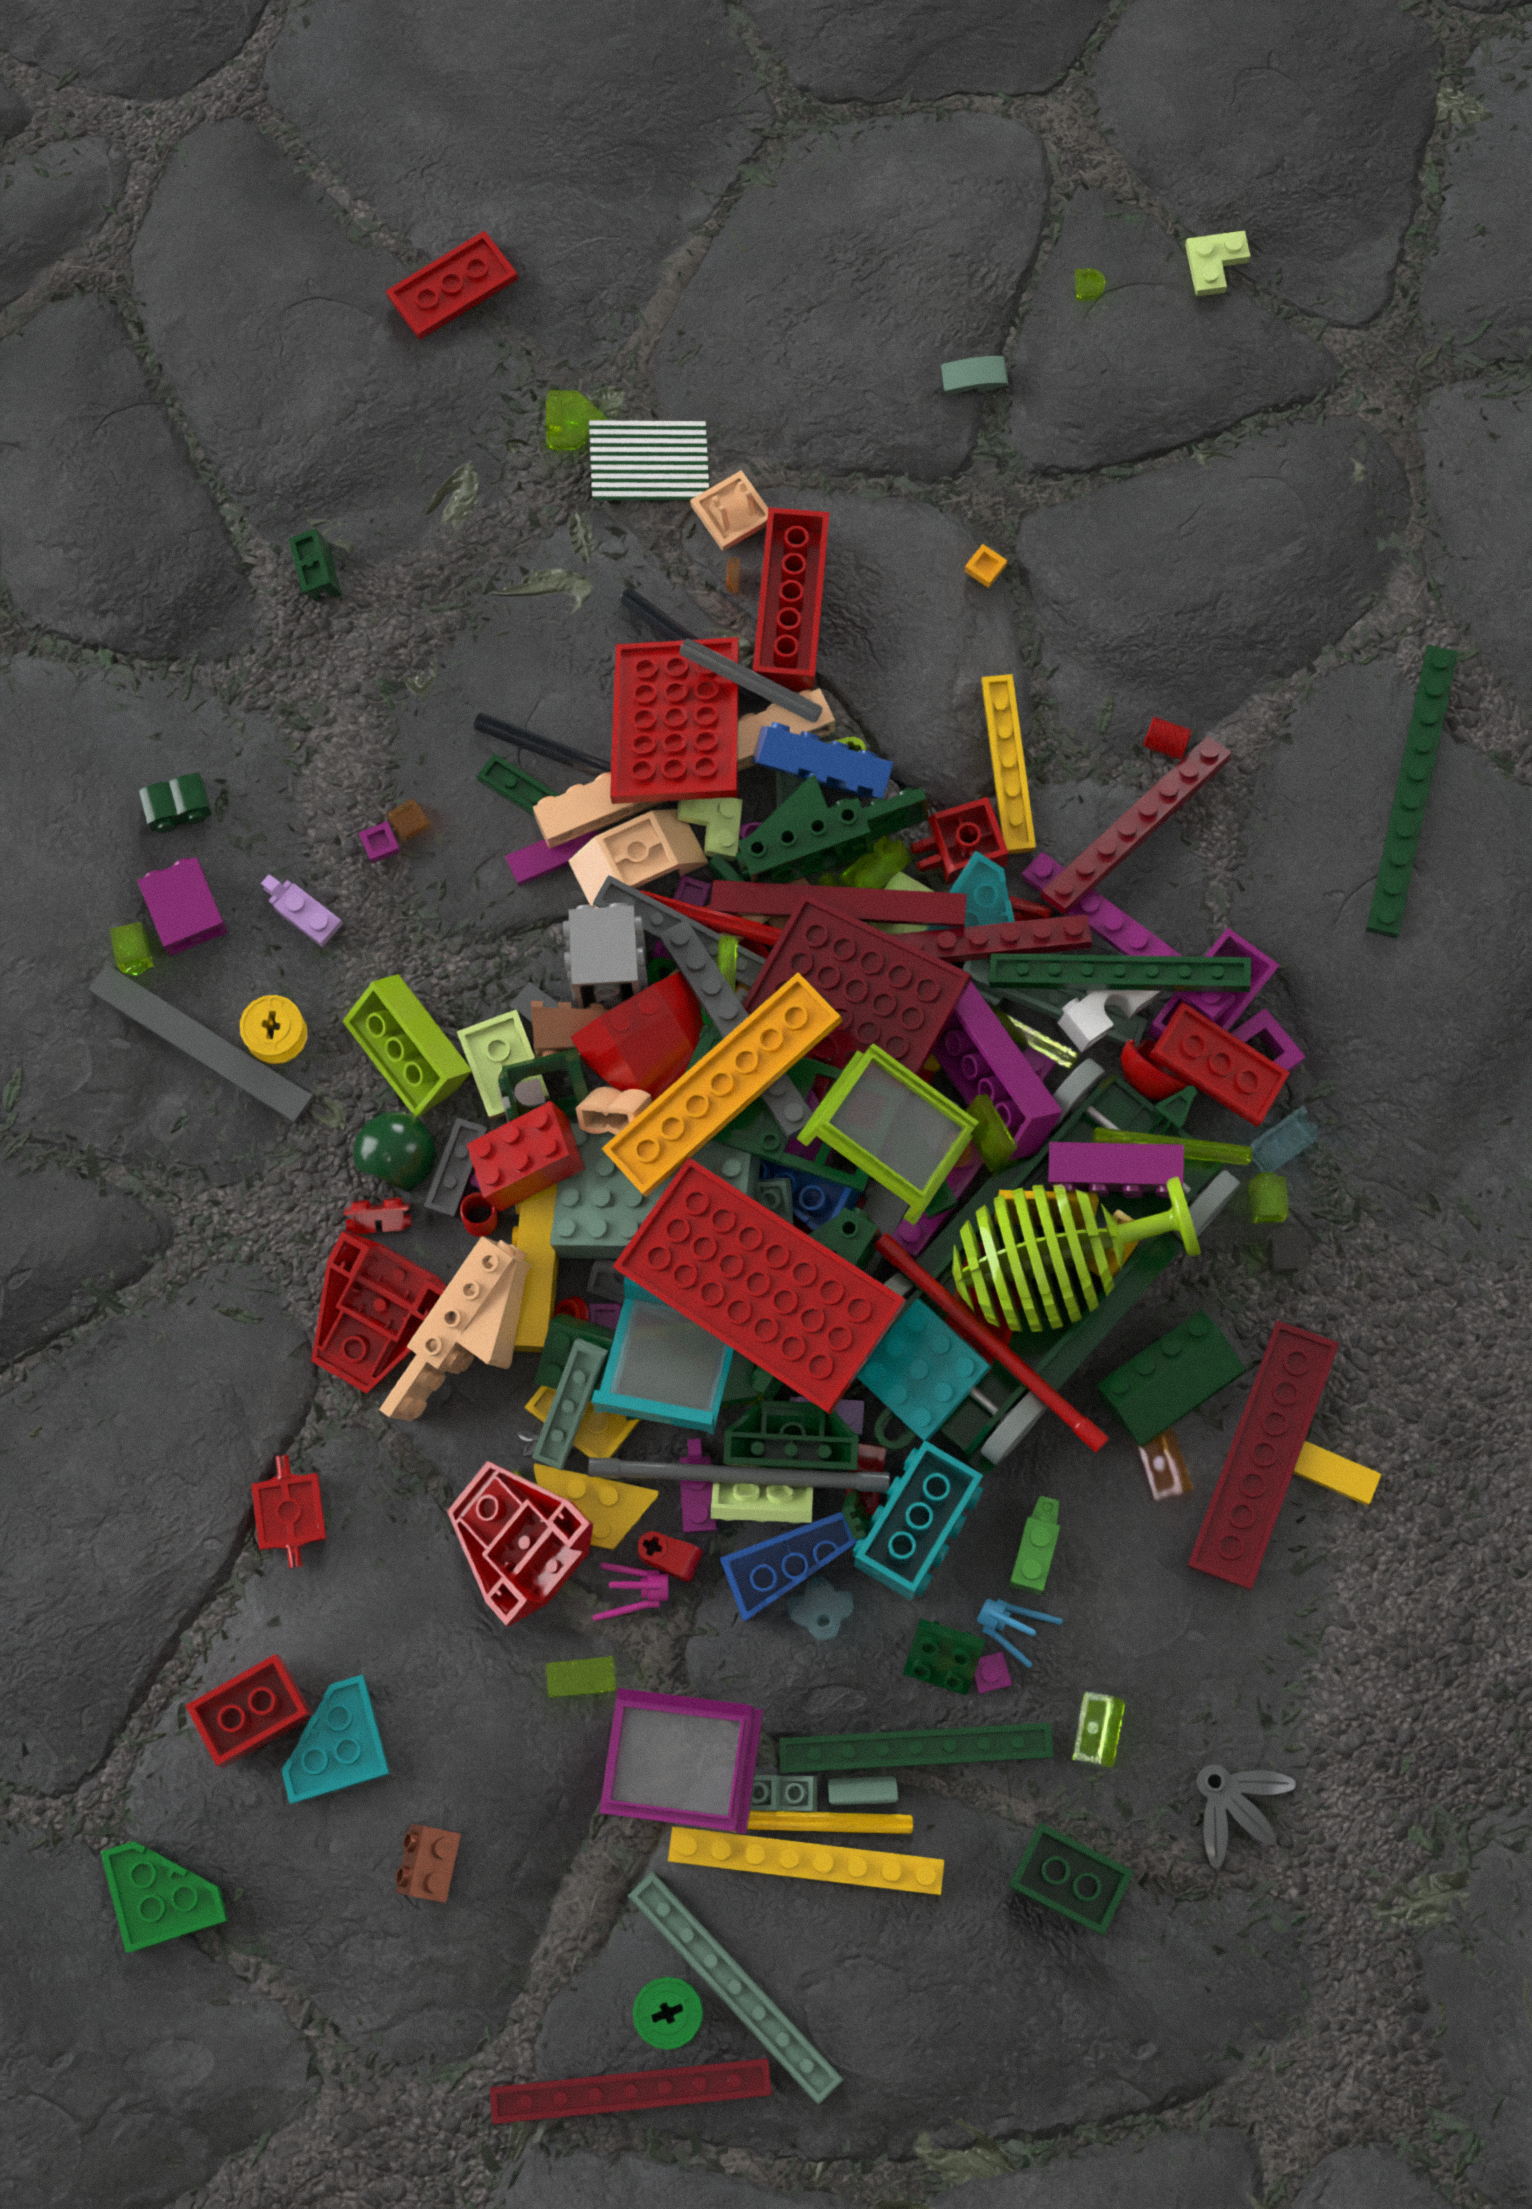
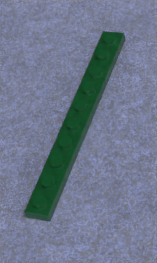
M1427 645L1425 649L1367 921V932L1397 938L1399 935L1458 651Z

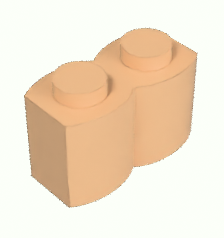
M611 1087L596 1088L576 1107L579 1128L593 1134L609 1131L617 1135L652 1104L651 1094L638 1089H629L621 1092Z

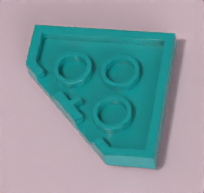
M977 851L973 853L949 893L967 894L965 927L1015 922L1005 883L1004 868ZM927 926L924 931L960 927Z
M363 1674L329 1685L322 1702L300 1736V1741L283 1766L281 1772L290 1804L299 1803L390 1775L367 1683Z

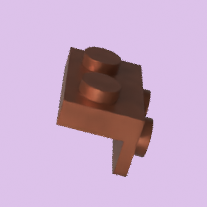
M411 1824L409 1831H407L403 1839L404 1856L402 1865L399 1866L395 1876L396 1893L446 1903L461 1834Z

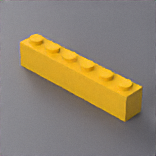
M558 1183L515 1204V1213L520 1214L519 1226L513 1227L512 1244L527 1254L524 1260L530 1263L532 1267L525 1278L514 1351L542 1353L550 1321L554 1318L559 1255L550 1246Z

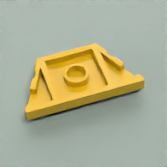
M534 1464L537 1485L572 1501L593 1523L590 1546L614 1551L624 1540L625 1535L630 1529H633L641 1519V1516L659 1496V1491Z

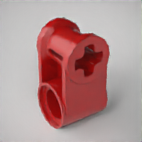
M655 1531L643 1534L637 1546L638 1557L643 1563L664 1571L676 1579L689 1583L693 1579L703 1554V1550L695 1545L673 1539ZM652 1541H656L661 1552H654L652 1556L647 1555V1548L644 1545H651Z

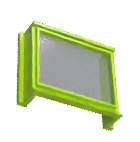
M873 1043L864 1054L859 1051L854 1054L796 1139L808 1146L818 1136L911 1205L903 1218L912 1225H915L972 1139L971 1132L979 1122Z

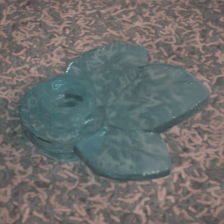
M817 1575L808 1583L805 1596L787 1597L786 1605L790 1618L794 1623L807 1627L809 1633L815 1639L829 1640L838 1634L841 1621L851 1615L854 1602L851 1591H841L835 1594L831 1583L826 1578ZM822 1618L830 1621L824 1627L819 1626L817 1623Z

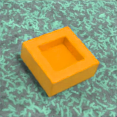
M982 544L966 564L964 572L990 588L1007 566V560Z

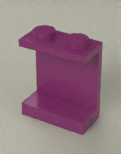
M197 857L178 860L172 867L162 871H151L144 878L138 880L162 944L169 956L229 933L218 911L203 874V868Z

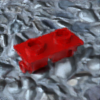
M402 1198L384 1199L383 1204L370 1205L369 1200L351 1202V1207H346L343 1212V1216L351 1215V1219H346L345 1221L346 1231L353 1232L354 1235L376 1233V1220H381L382 1232L405 1231L406 1227H412L411 1214H405V1211L409 1210L411 1202H403Z

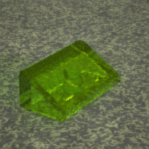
M1084 1692L1073 1760L1104 1767H1113L1124 1700L1114 1696Z

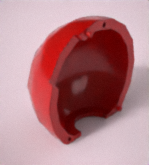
M1133 1039L1127 1041L1120 1057L1125 1080L1139 1094L1151 1100L1163 1101L1184 1090L1186 1086H1194L1149 1056L1157 1042L1151 1039H1144L1135 1048L1134 1044L1136 1042Z

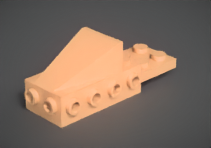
M481 1236L407 1345L410 1350L416 1353V1356L379 1410L388 1417L407 1421L418 1418L427 1406L425 1401L431 1392L436 1391L444 1382V1373L447 1371L459 1374L461 1371H465L471 1365L474 1355L486 1364L504 1369L510 1367L525 1278L532 1267L530 1263L524 1260L527 1255L525 1252L513 1244L509 1245L502 1240L496 1242Z

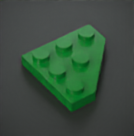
M137 1841L101 1851L126 1953H132L229 1921L219 1886Z

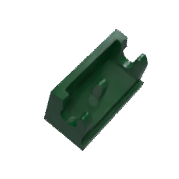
M313 529L289 538L288 541L302 593L304 595L308 594L314 601H321L320 594L328 592L332 597L342 595L329 544L317 529Z

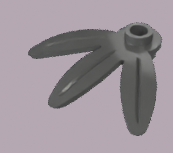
M1209 1765L1200 1771L1197 1777V1786L1200 1793L1208 1798L1204 1814V1843L1211 1866L1219 1868L1225 1857L1228 1843L1226 1809L1240 1826L1253 1837L1270 1846L1275 1844L1276 1837L1269 1822L1261 1811L1241 1793L1274 1795L1288 1792L1296 1786L1293 1778L1266 1770L1244 1771L1230 1775L1225 1768L1219 1765ZM1210 1776L1219 1777L1221 1780L1220 1787L1212 1788L1208 1783V1778Z

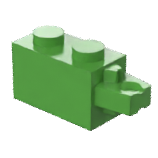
M1040 1496L1031 1517H1027L1008 1584L1009 1587L1041 1595L1044 1591L1060 1526L1057 1525L1059 1501Z

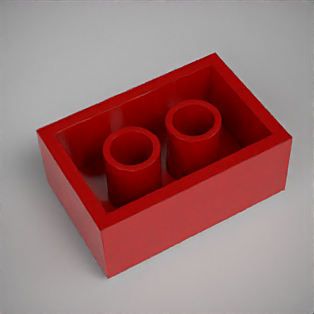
M552 1101L466 1144L482 1196L500 1212L585 1169L568 1116Z
M274 1654L185 1705L216 1766L221 1768L231 1765L309 1720L313 1715L283 1657L278 1654Z

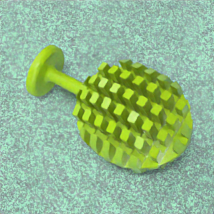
M1178 1176L1167 1181V1189L1172 1204L1169 1211L1118 1225L1117 1221L1102 1205L1108 1227L1106 1229H1098L1088 1194L1075 1189L1086 1229L1078 1230L1065 1187L1053 1185L1065 1232L1059 1234L1043 1185H1033L1034 1197L1045 1237L1039 1238L1023 1188L1013 1190V1196L1025 1242L1020 1243L1004 1194L994 1198V1204L1005 1249L1000 1250L1001 1247L986 1205L976 1211L987 1256L982 1258L972 1225L967 1220L960 1229V1234L969 1265L963 1269L959 1252L954 1245L952 1273L957 1291L975 1313L969 1287L976 1289L979 1304L987 1322L1000 1327L990 1287L995 1285L1010 1330L1022 1332L1021 1320L1010 1284L1011 1281H1015L1032 1332H1042L1041 1317L1031 1279L1036 1278L1052 1329L1063 1327L1050 1274L1056 1272L1071 1322L1074 1323L1082 1318L1069 1272L1070 1267L1076 1266L1083 1293L1091 1313L1099 1306L1087 1263L1088 1260L1095 1257L1104 1290L1108 1297L1115 1288L1105 1252L1113 1247L1121 1271L1125 1250L1124 1244L1176 1230L1180 1233L1186 1253L1189 1256L1201 1255V1251Z

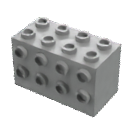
M612 903L604 908H595L593 905H580L576 909L568 910L569 921H563L564 941H566V950L568 951L564 952L565 970L568 982L570 983L572 1000L576 1001L578 1009H586L591 1003L603 1004L612 1009L649 987L646 970L647 951L642 917L635 916L634 906H628L626 903Z

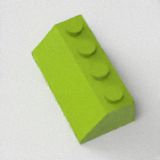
M399 974L373 981L342 1021L415 1118L422 1116L454 1093L472 1072V1069Z

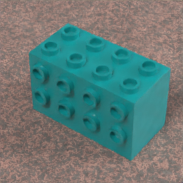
M925 1440L919 1450L915 1447L912 1449L904 1463L903 1470L906 1471L902 1479L896 1476L887 1492L886 1499L889 1501L885 1507L878 1506L870 1520L869 1527L872 1528L868 1536L859 1538L852 1554L855 1557V1568L912 1601L915 1594L922 1597L933 1577L928 1573L932 1565L939 1568L950 1546L945 1544L949 1536L956 1539L967 1519L962 1514L966 1508L971 1511L973 1510L984 1488L979 1486L983 1477L982 1474Z

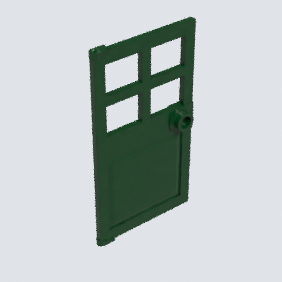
M704 1024L699 1035V1042L685 1073L723 1040L716 1027ZM802 1057L786 1073L806 1102L817 1075L836 1081L843 1070ZM860 1076L829 1123L845 1135L868 1142L865 1150L878 1158L895 1114L906 1097V1090ZM857 1089L887 1098L873 1131L843 1122ZM760 1096L710 1140L862 1193L870 1177L869 1174L859 1167L854 1176L825 1166L832 1147L824 1141L814 1162L786 1153L789 1141Z

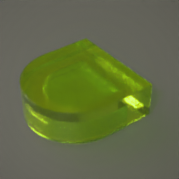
M1093 268L1075 269L1076 301L1094 300L1103 294L1106 281L1104 275L1099 270Z

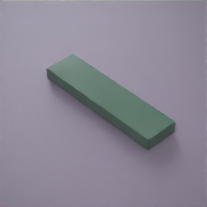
M580 1338L575 1340L533 1452V1459L561 1471L564 1469L607 1356V1350Z

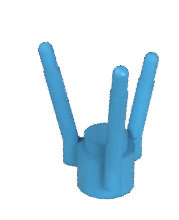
M988 1598L977 1619L978 1623L984 1625L982 1632L993 1637L1016 1659L1030 1668L1032 1662L999 1634L996 1629L1003 1631L1007 1624L1031 1636L1036 1635V1630L1010 1618V1612L1061 1625L1063 1620L1045 1613L1009 1604L999 1598L997 1602Z

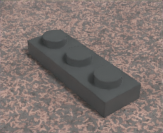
M460 1118L456 1119L423 1206L425 1210L456 1219L470 1177L474 1171L466 1144L487 1134V1127Z

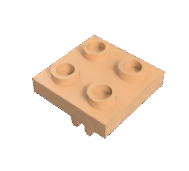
M742 470L690 500L691 507L723 552L767 526L768 507Z

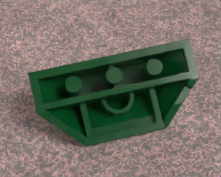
M761 1400L725 1430L723 1464L740 1467L834 1472L857 1471L859 1436L834 1410L831 1414H828L811 1402H771L770 1400Z

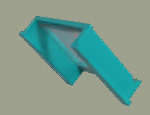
M625 1276V1299L600 1390H594L591 1401L595 1408V1414L609 1412L707 1431L709 1434L714 1435L734 1349Z

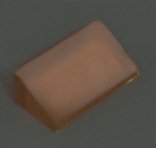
M1173 1427L1164 1431L1144 1447L1140 1448L1138 1446L1155 1501L1193 1490Z

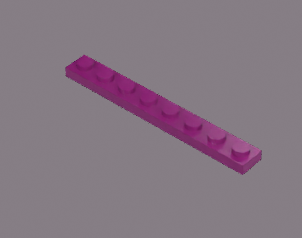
M1041 852L1021 875L1024 881L1042 893V890L1065 868ZM1094 890L1068 912L1071 916L1087 915L1090 930L1124 956H1182ZM1172 991L1213 1022L1235 1001V995L1231 992Z
M1029 1046L1023 1055L1044 1084L1055 1069L1056 1061ZM978 1118L976 1120L979 1123L971 1132L972 1139L945 1178L957 1202L961 1200L998 1148ZM954 1208L930 1220L924 1211L915 1225L903 1219L891 1237L907 1250L909 1255L916 1261Z

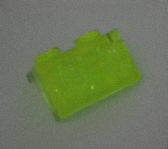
M885 836L882 837L873 846L874 853L860 857L839 876L842 884L852 888L881 889L912 861L904 843L899 839L892 842Z
M988 1094L976 1096L965 1110L966 1113L979 1122L971 1132L973 1136L972 1141L989 1171L1014 1166L1017 1162L1016 1159L1007 1160L1017 1149L1015 1141Z

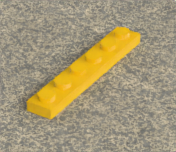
M1013 674L982 677L981 685L1001 833L1009 854L1035 852L1036 844Z

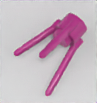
M602 1562L600 1564L602 1569L645 1577L641 1578V1582H610L609 1587L641 1589V1598H648V1600L595 1614L592 1619L599 1621L645 1608H659L660 1601H668V1574H659V1570H643Z

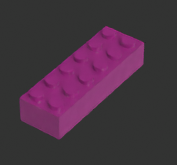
M970 981L932 1052L1006 1161L1038 1154L1063 1111L974 984Z

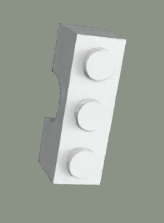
M1087 990V997L1081 1001L1075 998L1063 1007L1064 1014L1058 1021V1024L1082 1053L1103 1038L1114 1025L1105 1013V1005H1115L1122 1009L1128 1018H1131L1152 1003L1161 991Z

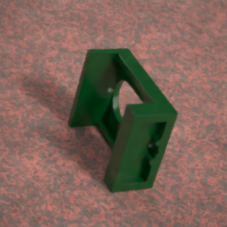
M577 1048L502 1066L503 1078L498 1079L502 1098L507 1096L509 1098L511 1107L506 1108L509 1122L545 1104L528 1106L518 1101L515 1096V1088L521 1080L567 1067L575 1095L553 1100L552 1102L567 1116L577 1114L576 1107L589 1095Z

